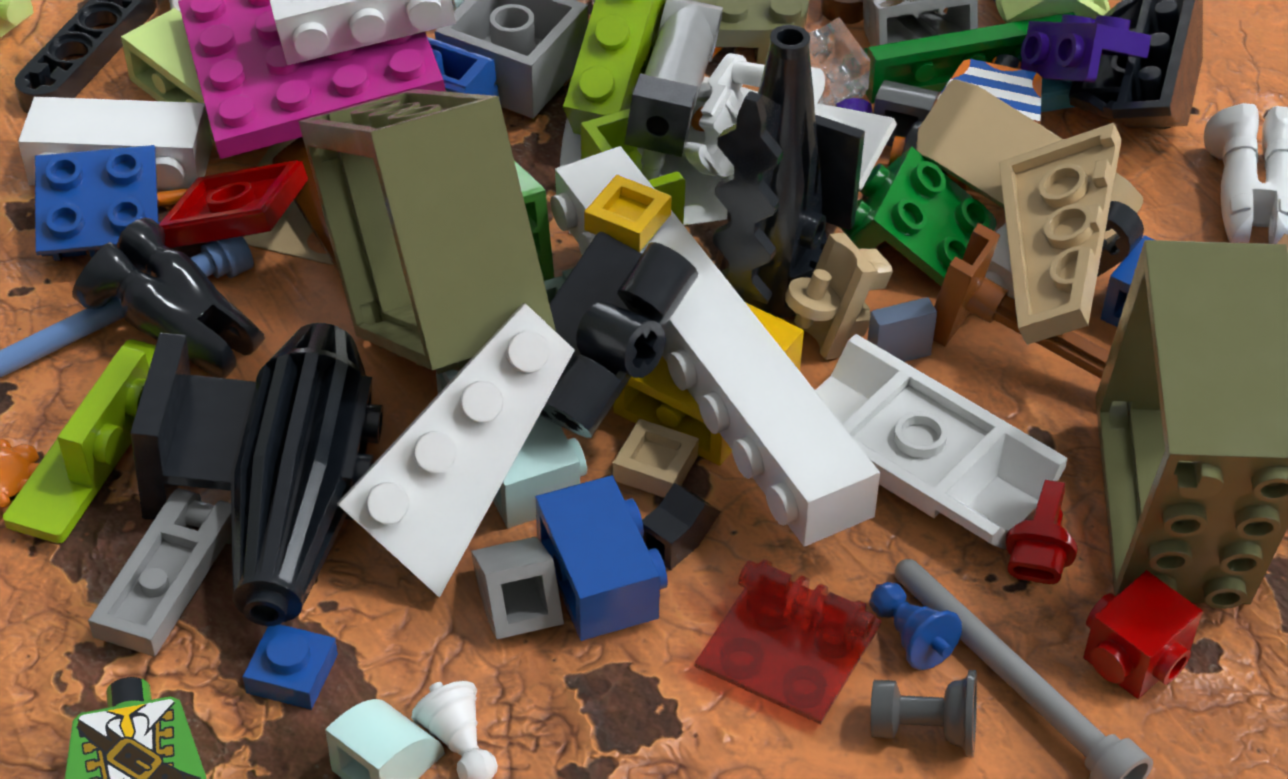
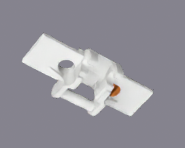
M729 53L707 81L708 84H701L692 114L689 135L683 151L689 163L700 173L722 178L734 174V166L717 146V138L723 130L737 124V115L745 98L740 89L743 84L759 87L765 65L747 62L743 55ZM811 67L815 115L865 131L859 190H862L897 125L895 119L818 104L824 91L825 76L820 68Z

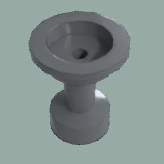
M969 670L965 678L948 684L944 698L903 696L900 694L896 681H873L871 695L872 738L894 739L900 724L943 727L944 736L950 744L961 747L965 751L966 757L974 758L977 722L976 670Z

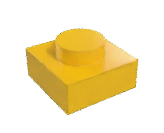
M616 174L584 211V230L595 235L599 232H605L614 239L641 252L670 217L672 196Z

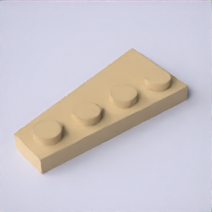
M1115 123L999 162L1017 324L1027 345L1089 325L1122 141Z

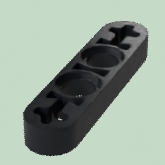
M89 0L15 77V88L22 110L26 113L29 112L34 97L75 98L123 47L121 36L140 27L152 16L157 8L156 0ZM99 25H113L105 29H91ZM84 55V57L76 60H62L69 56Z

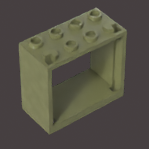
M413 89L298 121L356 336L378 345L379 348L389 350L399 357L409 359L417 365L431 370L436 369L437 374L453 369L459 372L522 304L526 303L556 331L498 96Z
M1144 240L1095 397L1114 595L1120 594L1147 570L1190 602L1206 603L1213 608L1219 609L1233 608L1241 604H1251L1288 529L1286 244Z

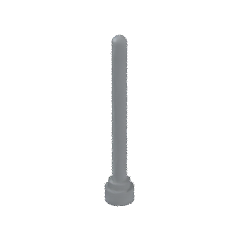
M905 559L897 564L895 568L897 581L924 606L938 611L949 610L957 613L962 621L960 640L1086 757L1084 764L1091 772L1089 779L1147 778L1153 766V759L1130 738L1120 740L1115 734L1105 736L916 561Z

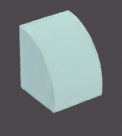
M380 699L367 700L355 705L325 729L332 771L342 779H418L445 754L444 748L438 740L387 702Z

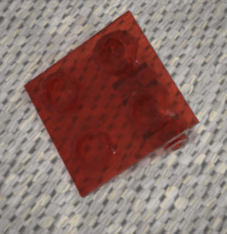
M763 559L759 564L748 560L738 580V585L744 587L743 591L695 661L694 667L821 725L880 628L882 620L866 611L865 602L860 600L852 602L832 592L828 594V586L821 583L814 590L809 589V578L801 575L793 582L791 574L772 567V562Z

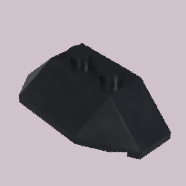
M1122 0L1104 16L1130 20L1129 31L1152 35L1148 57L1101 56L1095 82L1073 81L1069 93L1070 105L1131 129H1168L1176 126H1188L1203 59V0Z

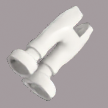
M1242 103L1222 109L1212 116L1205 126L1203 138L1205 148L1212 156L1223 160L1224 163L1221 180V211L1229 243H1249L1252 226L1269 227V244H1277L1284 234L1288 235V107H1273L1266 115L1263 123L1262 150L1265 156V183L1258 180L1257 174L1258 143L1256 138L1259 127V113L1256 105Z

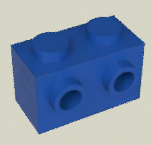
M613 475L535 496L537 538L553 558L558 590L580 641L659 619L660 590L667 588L668 585L666 568L659 551L656 548L647 549L642 538L644 528L639 508L633 498L624 500Z

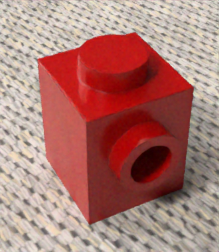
M1146 570L1120 594L1115 596L1113 593H1108L1093 607L1086 620V626L1090 628V633L1083 658L1092 664L1104 679L1118 684L1136 699H1139L1158 681L1168 685L1184 669L1191 656L1190 650L1203 610Z

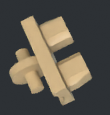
M845 233L829 234L812 277H800L791 281L785 293V301L796 313L794 323L817 340L820 346L819 353L825 360L840 358L848 338L853 337L855 334L865 336L870 322V308L865 303V299L870 290L886 288L893 272L892 266L877 249H858Z

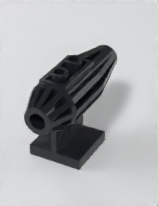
M307 324L297 330L261 368L256 382L191 375L187 336L160 332L130 433L142 518L155 520L170 495L178 488V485L231 491L232 600L236 608L248 620L258 625L276 626L293 620L301 613L303 605L345 519L353 520L337 503L374 464V456L366 454L368 443L379 444L383 425V405L372 404V377L366 376L352 336L345 330L332 324Z

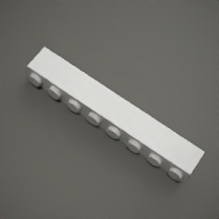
M621 146L555 168L556 195L551 197V210L559 228L562 231L569 230L576 239L581 255L584 254L596 236L584 230V211L616 174L654 189ZM671 210L670 217L640 253L644 252L649 243L663 244L690 261L699 273L697 279L663 329L665 333V347L662 356L667 362L674 383L680 390L687 389L699 405L701 416L707 428L713 434H721L732 449L734 461L741 474L747 479L753 478L766 495L769 509L775 520L782 526L788 525L804 547L875 517L880 471Z

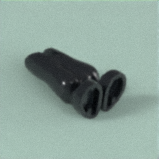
M145 217L135 220L122 231L117 247L108 242L95 253L76 280L72 297L87 309L105 306L113 298L117 297L121 300L122 315L133 327L158 340L160 332L186 335L189 361L216 378H226L236 367V357L232 349L244 356L250 355L263 343L265 339L264 333L215 288L200 267L188 255L165 246L166 236L163 227L150 218Z

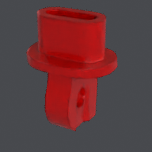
M1045 480L1034 519L1024 520L1008 531L1005 541L1006 548L1011 555L1007 567L1008 573L1011 576L1020 580L1037 583L1057 584L1061 579L1063 569L1071 566L1076 559L1078 546L1072 536L1062 527L1063 512L1061 505L1065 493L1064 482Z

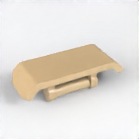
M954 79L948 83L919 127L916 150L940 169L1004 209L999 162L1064 139L983 88ZM1118 173L1115 174L1111 201H1119L1126 204L1138 213L1143 204V196L1127 179ZM1113 229L1105 231L1104 239L1106 240L1116 232Z

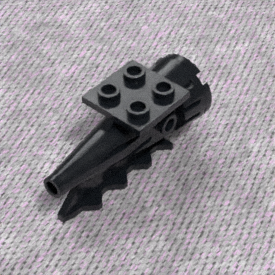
M782 25L771 32L770 47L758 93L748 92L738 112L737 124L723 130L717 138V146L734 166V174L720 180L715 187V196L728 210L727 220L729 221L727 224L718 227L713 234V243L718 248L715 265L745 303L782 319L784 317L796 316V313L785 301V293L793 279L812 277L827 241L825 232L826 222L847 230H851L855 224L865 136L864 130L815 115L809 51L810 35L804 28L796 25Z

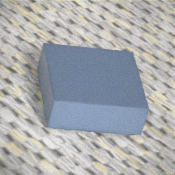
M929 297L872 310L867 341L903 362L930 356L937 311Z

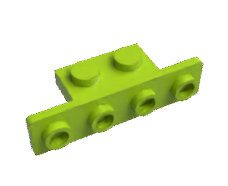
M129 339L121 346L60 432L47 454L3 514V520L7 529L58 544L63 543L132 443L130 433L156 345Z

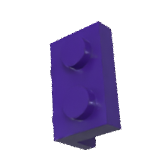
M1063 14L1061 22L1029 21L1027 35L1021 47L1022 62L1020 69L1036 72L1042 79L1093 83L1097 79L1101 56L1147 58L1152 35L1129 31L1130 20L1111 16L1097 15L1095 20L1083 16Z

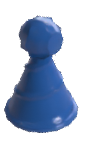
M895 582L877 584L871 592L869 605L874 613L881 618L894 616V625L897 631H899L902 646L906 651V660L912 668L918 670L931 669L951 655L962 633V621L957 613L949 610L938 611L927 606L921 607L909 604L906 601L907 595L905 591Z

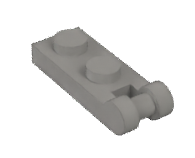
M181 488L175 489L89 618L88 622L93 638L155 657L225 544L232 543L231 503L220 500L215 505L202 502L201 496L198 493ZM193 527H197V528H199V530L196 531V530H193L192 528H193Z

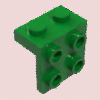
M911 146L887 168L879 163L872 169L862 190H858L863 194V197L857 201L855 224L851 230L839 228L844 231L858 249H874L885 240L937 284L942 286L948 267L954 257L963 259L971 234L977 224L980 223L994 231L997 222L995 216L980 201L974 199L944 174L937 165L930 162Z

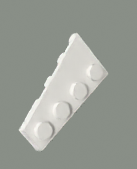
M526 303L522 304L337 504L440 597L575 350Z

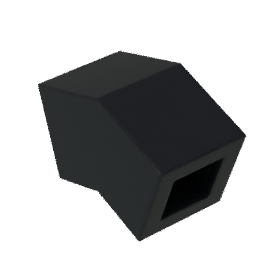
M673 483L660 505L642 520L644 528L643 541L648 550L656 548L661 554L665 567L672 570L700 545L721 511L691 490Z

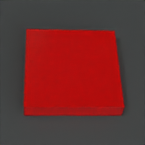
M294 160L198 177L159 223L163 227L166 236L165 246L174 248L270 232L308 181L303 162Z

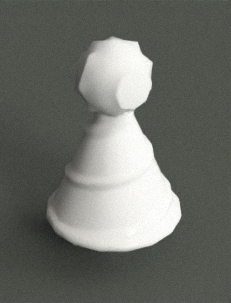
M457 681L443 685L442 682L432 684L429 687L430 693L423 697L413 708L411 719L416 725L424 727L433 737L445 743L452 752L462 756L457 763V773L460 779H492L498 767L496 758L492 753L480 749L477 745L476 686L468 681Z

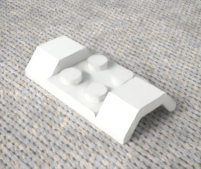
M857 334L848 340L831 376L815 390L880 471L879 485L929 516L935 518L939 513H942L988 543L1004 550L1006 549L1005 540L1008 531L1024 520L1034 519L1044 481H1058L1067 464V457Z

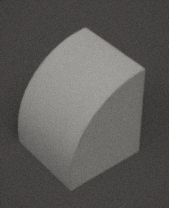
M537 536L471 551L481 599L488 622L496 639L564 624L554 561Z

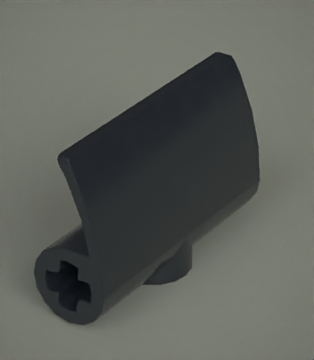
M599 232L594 237L549 304L556 329L555 332L575 351L543 407L540 416L580 436L592 438L631 377L643 378L650 374L658 365L665 347V333L663 329L699 274L690 261L678 252L660 243H649L644 252L640 253L605 232Z

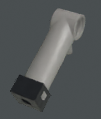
M666 0L658 37L645 74L639 75L632 95L624 142L625 145L643 149L641 172L647 180L660 176V170L664 166L666 154L678 157L683 155L695 103L708 61L711 62L714 54L723 7L693 0Z

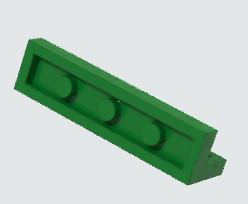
M1074 12L1064 13L1068 15H1076ZM1063 14L850 51L849 64L871 104L875 103L876 95L884 80L941 92L964 60L974 59L991 63L996 56L1009 54L1022 62L1021 47L1027 35L1029 21L1061 22Z

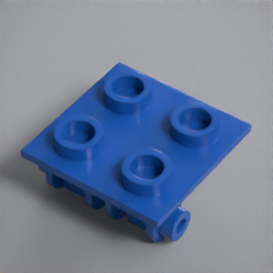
M155 145L35 156V234L37 255H42V257L53 256L54 261H62L63 257L87 255L86 251L89 250L92 258L108 242L117 247L122 231L135 220L146 217L154 220L157 224L160 223L158 220Z

